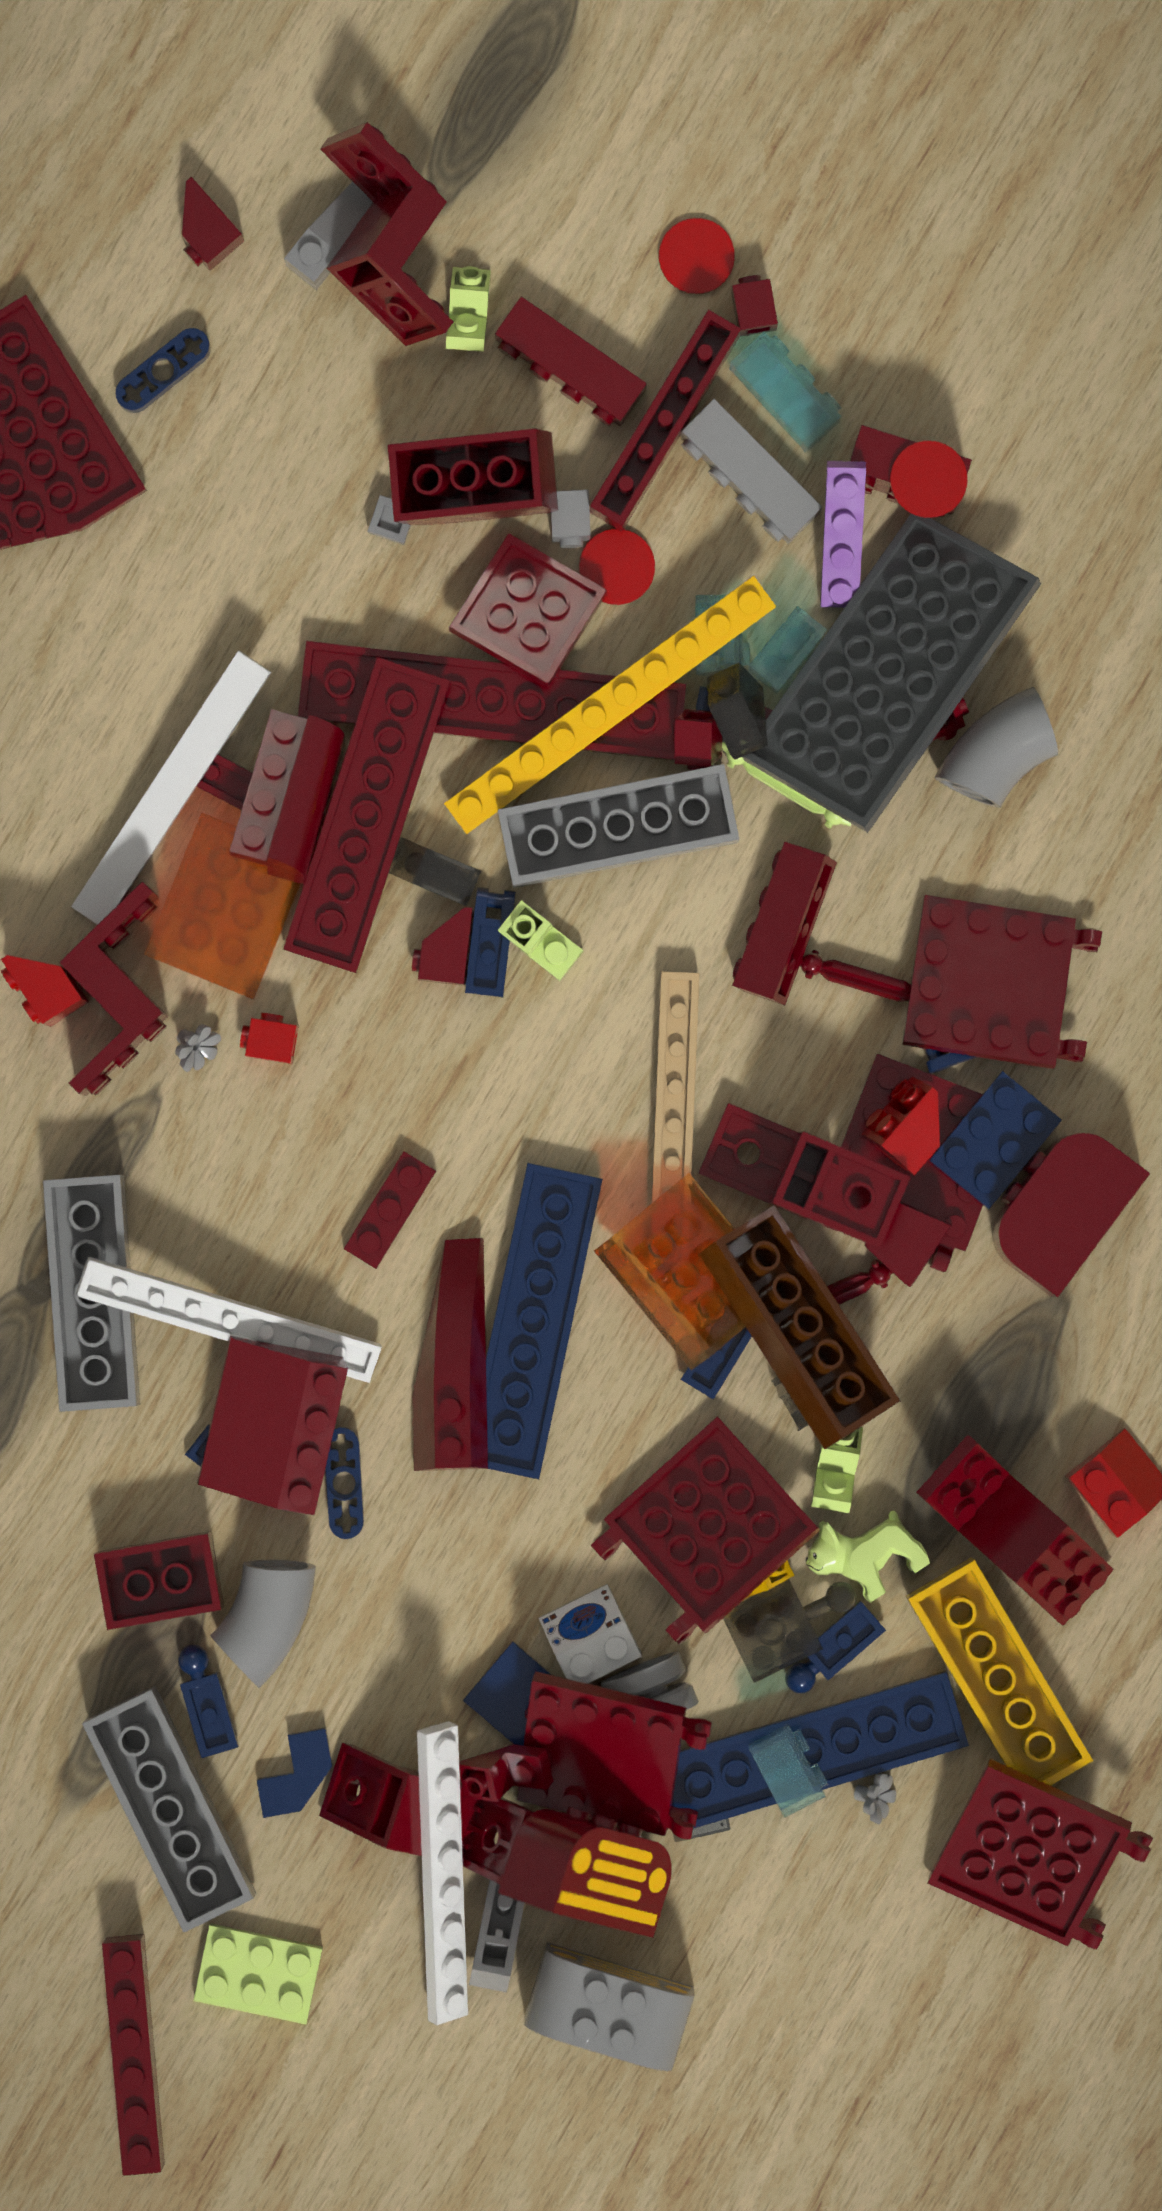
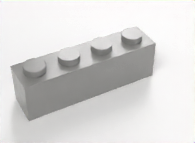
M715 399L681 431V438L684 440L681 446L696 461L702 458L711 467L708 471L711 477L723 488L729 485L738 494L735 498L738 504L750 515L756 512L765 521L762 527L777 542L783 539L789 544L821 513L822 506Z

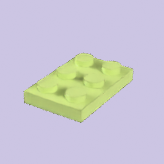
M210 1923L193 2001L306 2025L323 1947Z

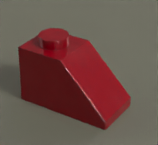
M190 177L185 184L182 236L187 246L183 251L197 267L203 263L211 271L240 246L244 239L242 233L199 184Z
M464 907L422 940L421 949H414L412 971L419 972V981L465 986L473 908Z

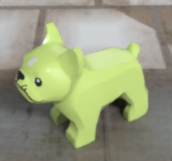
M890 1511L889 1519L861 1536L853 1538L836 1532L828 1522L821 1521L819 1523V1536L809 1547L808 1555L805 1558L806 1565L818 1575L841 1574L859 1582L863 1588L862 1594L868 1602H872L886 1593L878 1572L884 1567L893 1553L905 1557L908 1569L914 1573L930 1564L927 1552L921 1542L911 1536L901 1524L900 1518L895 1511Z

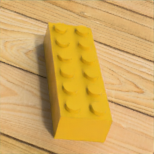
M972 1557L905 1596L1006 1766L1051 1786L1093 1761Z

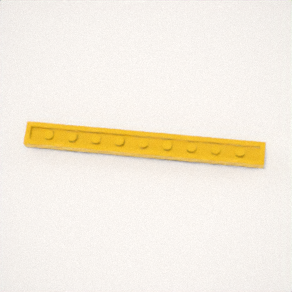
M753 575L444 802V805L464 832L468 834L498 812V809H502L777 606Z

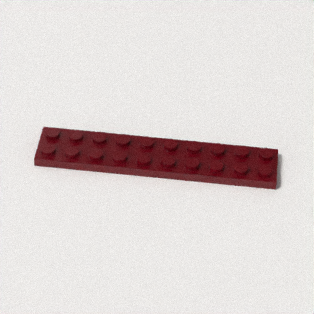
M306 641L298 716L307 719L308 715H312L328 722L355 725L376 658L379 657L451 681L434 734L525 744L616 676L559 670L549 687L546 688L505 663ZM672 683L582 749V751L674 761L675 719L684 711L687 684Z

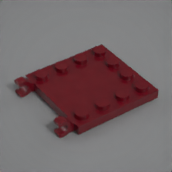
M925 895L902 1045L1051 1069L1055 1068L1057 1058L1073 1062H1083L1086 1054V1041L1076 1039L1059 1040L1072 948L1087 952H1098V947L1101 945L1102 931L1094 929L1075 930L1076 918Z
M877 1053L841 1147L910 1176L911 1178L901 1202L952 1224L937 1247L930 1265L933 1269L946 1272L954 1248L966 1252L983 1205L934 1166L929 1159L913 1175L890 1160L862 1133L867 1128L866 1121L877 1109L881 1108L883 1110L891 1101V1093L901 1081L909 1080L912 1076L938 1091L940 1146L983 1094ZM855 1186L849 1191L848 1201L852 1207L860 1209L866 1200L870 1202V1193L865 1187Z
M717 1416L604 1518V1521L611 1528L591 1544V1547L606 1561L617 1551L622 1542L627 1545L685 1611L665 1629L673 1640L680 1645L693 1633L697 1626L705 1634L710 1631L814 1537L820 1529Z
M535 1672L531 1684L524 1746L545 1748L547 1750L553 1783L546 1790L518 1786L517 1801L567 1812L568 1806L589 1812V1818L591 1819L593 1813L615 1819L618 1825L621 1823L641 1828L645 1832L666 1836L669 1828L675 1836L682 1839H691L693 1827L697 1823L698 1812L689 1808L672 1806L681 1742L683 1739L688 1746L698 1750H705L707 1737H710L712 1722L706 1719L685 1717L687 1707Z
M989 1759L929 1875L927 1884L1065 1946H1068L1072 1938L1087 1947L1098 1949L1104 1937L1102 1932L1106 1924L1095 1918H1083L1119 1851L1139 1862H1145L1151 1851L1149 1846L1153 1837L1141 1831L1130 1832L1131 1821Z

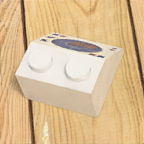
M608 1584L539 1617L566 1679L587 1684L642 1657L641 1651Z

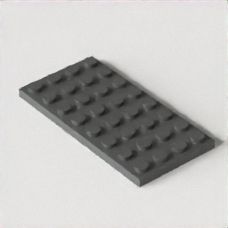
M910 514L741 755L744 761L868 833L1041 586L1039 578L931 518Z

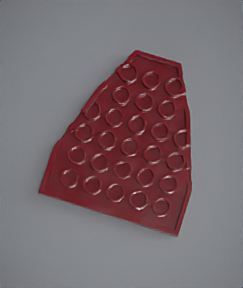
M26 294L0 310V550L83 531L147 491Z

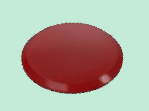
M690 218L675 224L668 230L660 244L659 264L663 275L671 285L686 293L703 294L717 289L727 280L734 266L735 251L731 238L720 225L707 219Z
M921 441L905 448L896 458L890 474L891 489L897 502L909 513L923 518H935L952 511L962 500L968 482L967 470L960 455L950 446L937 441Z
M610 529L595 535L586 544L580 556L579 573L607 589V595L602 602L612 605H623L637 600L648 590L655 574V559L651 548L639 535L625 529L623 532L617 529Z

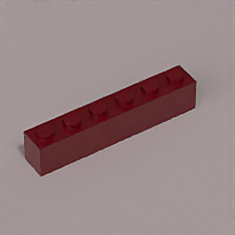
M708 309L590 505V513L623 532L681 436V431L687 426L739 340L741 328Z
M145 1934L106 1937L102 1943L122 2176L161 2173L165 2165Z

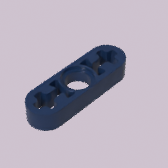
M196 328L183 330L118 383L115 391L116 399L122 409L130 413L142 412L206 361L211 351L210 342L206 334ZM188 338L194 342L199 339L203 342L199 345L200 354L195 355L193 352L186 354L182 360L187 365L181 369L177 359L169 352L175 349L179 356L186 350L185 341ZM161 360L169 361L174 366L172 377L166 381H159L152 374L153 366ZM146 373L150 383L157 389L151 393L147 386L139 393L142 399L137 404L133 400L125 402L124 399L127 397L125 389L130 385L134 389L143 385L144 381L139 376Z
M339 1427L334 1429L331 1442L338 1440V1434H345L346 1440L353 1442V1448H348L346 1451V1461L354 1459L355 1467L342 1465L333 1469L331 1461L339 1462L340 1457L339 1450L332 1449V1446H330L326 1463L329 1527L335 1536L341 1539H351L360 1533L364 1525L360 1441L353 1430L347 1427ZM340 1472H348L355 1478V1488L349 1494H341L333 1486L334 1477ZM356 1497L357 1506L350 1504L349 1514L350 1517H357L358 1522L351 1526L350 1532H344L343 1526L336 1525V1519L341 1518L343 1514L342 1505L334 1507V1499L347 1501Z

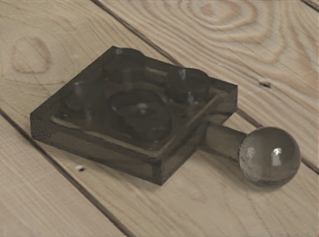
M788 1579L767 1591L739 1603L723 1620L753 1682L755 1683L823 1650L810 1620L831 1610L836 1612L850 1610L855 1604L856 1593L850 1584L835 1582L829 1586L824 1597L803 1607Z

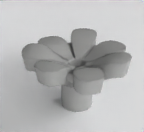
M204 1024L199 1025L195 1033L189 1032L187 1029L180 1031L177 1035V1041L180 1045L176 1047L175 1054L181 1059L180 1066L183 1070L189 1072L192 1067L195 1070H200L205 1064V1057L209 1060H214L217 1055V1048L213 1047V1045L221 1041L220 1034L214 1031L211 1032V1028Z
M877 1774L874 1777V1785L869 1787L858 1785L854 1791L855 1800L865 1802L863 1811L869 1814L870 1820L876 1824H880L882 1818L885 1819L889 1813L887 1802L894 1803L896 1800V1790H889L893 1782L891 1775Z

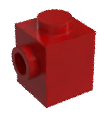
M261 1012L260 1019L251 1018L250 1026L243 1025L240 1048L246 1049L245 1056L249 1058L293 1065L299 1027L283 1023L284 1016Z

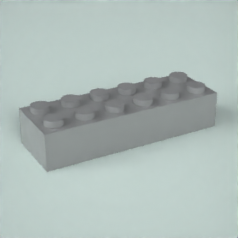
M724 764L498 809L513 888L735 844L740 840Z
M124 1175L43 1180L59 1412L141 1405L134 1313L76 1295V1290L88 1257L131 1269Z
M156 1686L86 1719L82 1725L183 1933L252 1900L256 1891Z

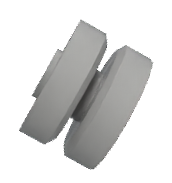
M679 1651L645 1661L601 1682L603 1688L687 1707L686 1710L699 1703L692 1683L682 1682L667 1687V1684L682 1677L686 1670Z

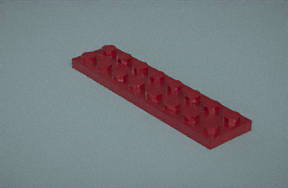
M379 657L376 658L283 950L357 973L451 682L450 680Z

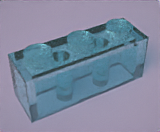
M763 332L730 362L729 369L806 453L840 422L841 415L838 411L841 407L828 392L821 394L813 386L812 383L815 381V378L804 365L800 363L796 367L786 356L790 351L776 335L770 338Z

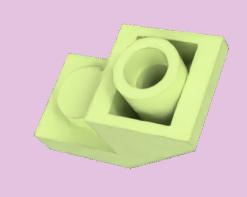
M473 266L464 268L453 267L450 285L449 317L454 322L446 333V349L484 352L491 270L479 269Z
M522 900L498 929V932L559 981L563 979L584 952Z
M862 1426L825 1450L822 1445L820 1446L811 1507L849 1513L852 1503L855 1472L861 1450Z

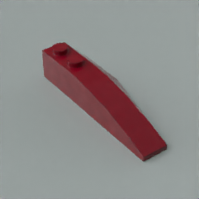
M484 1238L445 1240L412 1394L414 1471L488 1469Z

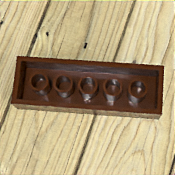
M775 1205L716 1240L699 1253L824 1450L900 1402L899 1397Z

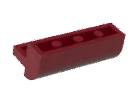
M271 709L230 847V856L266 865L267 875L304 884L345 745V734L340 728L312 715H308L306 719Z

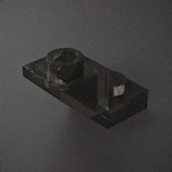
M400 837L389 874L467 906L481 873L476 868L403 837Z

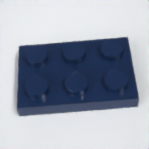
M1002 1071L929 1161L983 1206L990 1209L1062 1119Z

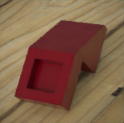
M510 1745L459 1762V1773L465 1798L498 1802L512 1786L546 1790L553 1783L547 1750L545 1748Z

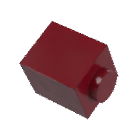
M760 275L746 276L738 279L739 284L732 285L731 294L737 327L741 328L740 337L777 331L778 321L770 279L761 280Z
M685 709L675 719L674 764L687 765V768L690 770L712 767L722 757V712Z

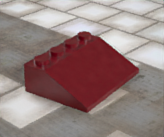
M230 1336L198 1477V1485L276 1509L315 1516L348 1371L343 1357Z

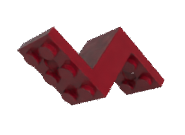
M368 122L327 138L320 150L373 202L326 269L405 346L446 333L454 321L444 312L441 304L425 294L418 287L417 281L411 275L403 272L401 268L447 201L438 193L435 185L424 179L411 166L409 159L403 154L398 153L385 140L383 133Z
M143 881L59 962L123 1028L69 1082L72 1088L80 1095L87 1096L89 1093L95 1096L98 1095L112 1081L108 1075L117 1066L124 1069L139 1055V1052L135 1049L145 1039L152 1042L167 1027L163 1021L168 1015L105 951L108 947H112L114 950L119 947L130 935L127 929L136 920L143 923L158 908L154 902L160 897Z
M730 1103L725 1108L698 1172L700 1175L768 1204L775 1205V1207L801 1218L811 1219L879 1249L883 1244L911 1178L908 1175L802 1131L798 1133ZM744 1142H752L759 1149V1158L753 1164H744L738 1158V1147ZM855 1186L865 1187L870 1193V1202L863 1209L852 1207L848 1201L849 1191Z
M969 1435L963 1439L916 1491L921 1498L1062 1626L1078 1614L1084 1602L1095 1590H1098L1105 1584L1107 1577L1114 1570L1069 1525L1009 1474Z
M342 1743L319 1816L385 1849L422 1856L419 1770L397 1766L355 1745ZM460 1779L463 1867L500 1884L515 1835L523 1821L533 1811L503 1797L498 1802L465 1798ZM359 1785H360V1792H359V1795L357 1796V1790H358V1787H359ZM498 1832V1841L495 1844L494 1840L496 1833Z

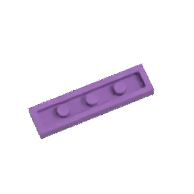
M827 461L821 607L845 608L860 587L866 462Z

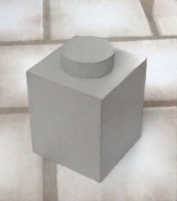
M589 490L557 491L558 511L551 512L552 542H560L561 548L583 547V541H590Z

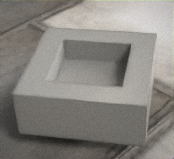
M380 495L368 528V533L405 545L411 525L394 522L392 499Z

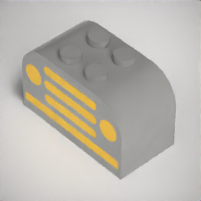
M547 1942L525 2013L524 2025L538 2034L643 2067L672 2071L694 2000V1987Z

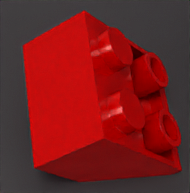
M10 955L1 958L5 965L1 973L12 990L15 989L17 992L21 990L27 1000L21 1004L33 1022H37V1024L42 1022V1024L52 1027L89 1003L73 976L65 968Z
M912 1076L909 1080L901 1081L891 1093L892 1099L883 1110L881 1108L877 1109L866 1121L867 1128L862 1134L895 1164L915 1175L940 1147L938 1091Z

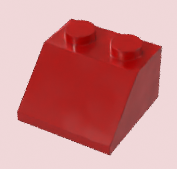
M1123 1428L1065 1475L1109 1532L1116 1538L1120 1537L1145 1517L1162 1500V1474L1126 1428Z

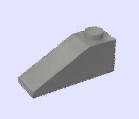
M351 182L312 223L286 255L284 260L287 268L317 291L330 274L326 268L373 201Z
M489 1880L469 1985L507 1992L524 1902L499 1894L500 1884Z

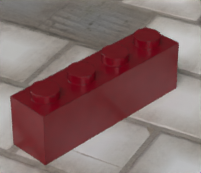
M522 296L495 333V340L500 343L497 347L499 351L514 361L518 357L525 360L531 365L528 370L533 375L546 383L549 379H552L561 385L560 392L566 398L576 404H579L581 400L594 408L591 414L608 426L614 422L621 427L647 389L646 382Z
M784 841L782 849L774 856L772 862L773 874L769 885L764 887L759 898L760 910L756 921L752 922L747 930V946L743 957L739 958L734 966V982L732 986L745 993L784 1006L786 1005L837 864L835 860L825 854Z

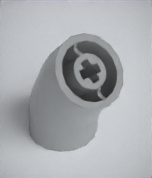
M1031 687L1009 697L975 721L947 754L935 775V779L964 796L992 807L1001 808L1010 791L1024 775L1042 762L1058 755L1055 735L1043 702L1036 689Z
M254 1560L244 1562L242 1578L235 1601L223 1622L210 1635L258 1688L270 1678L282 1663L301 1630L314 1587L316 1566L313 1564L290 1560Z

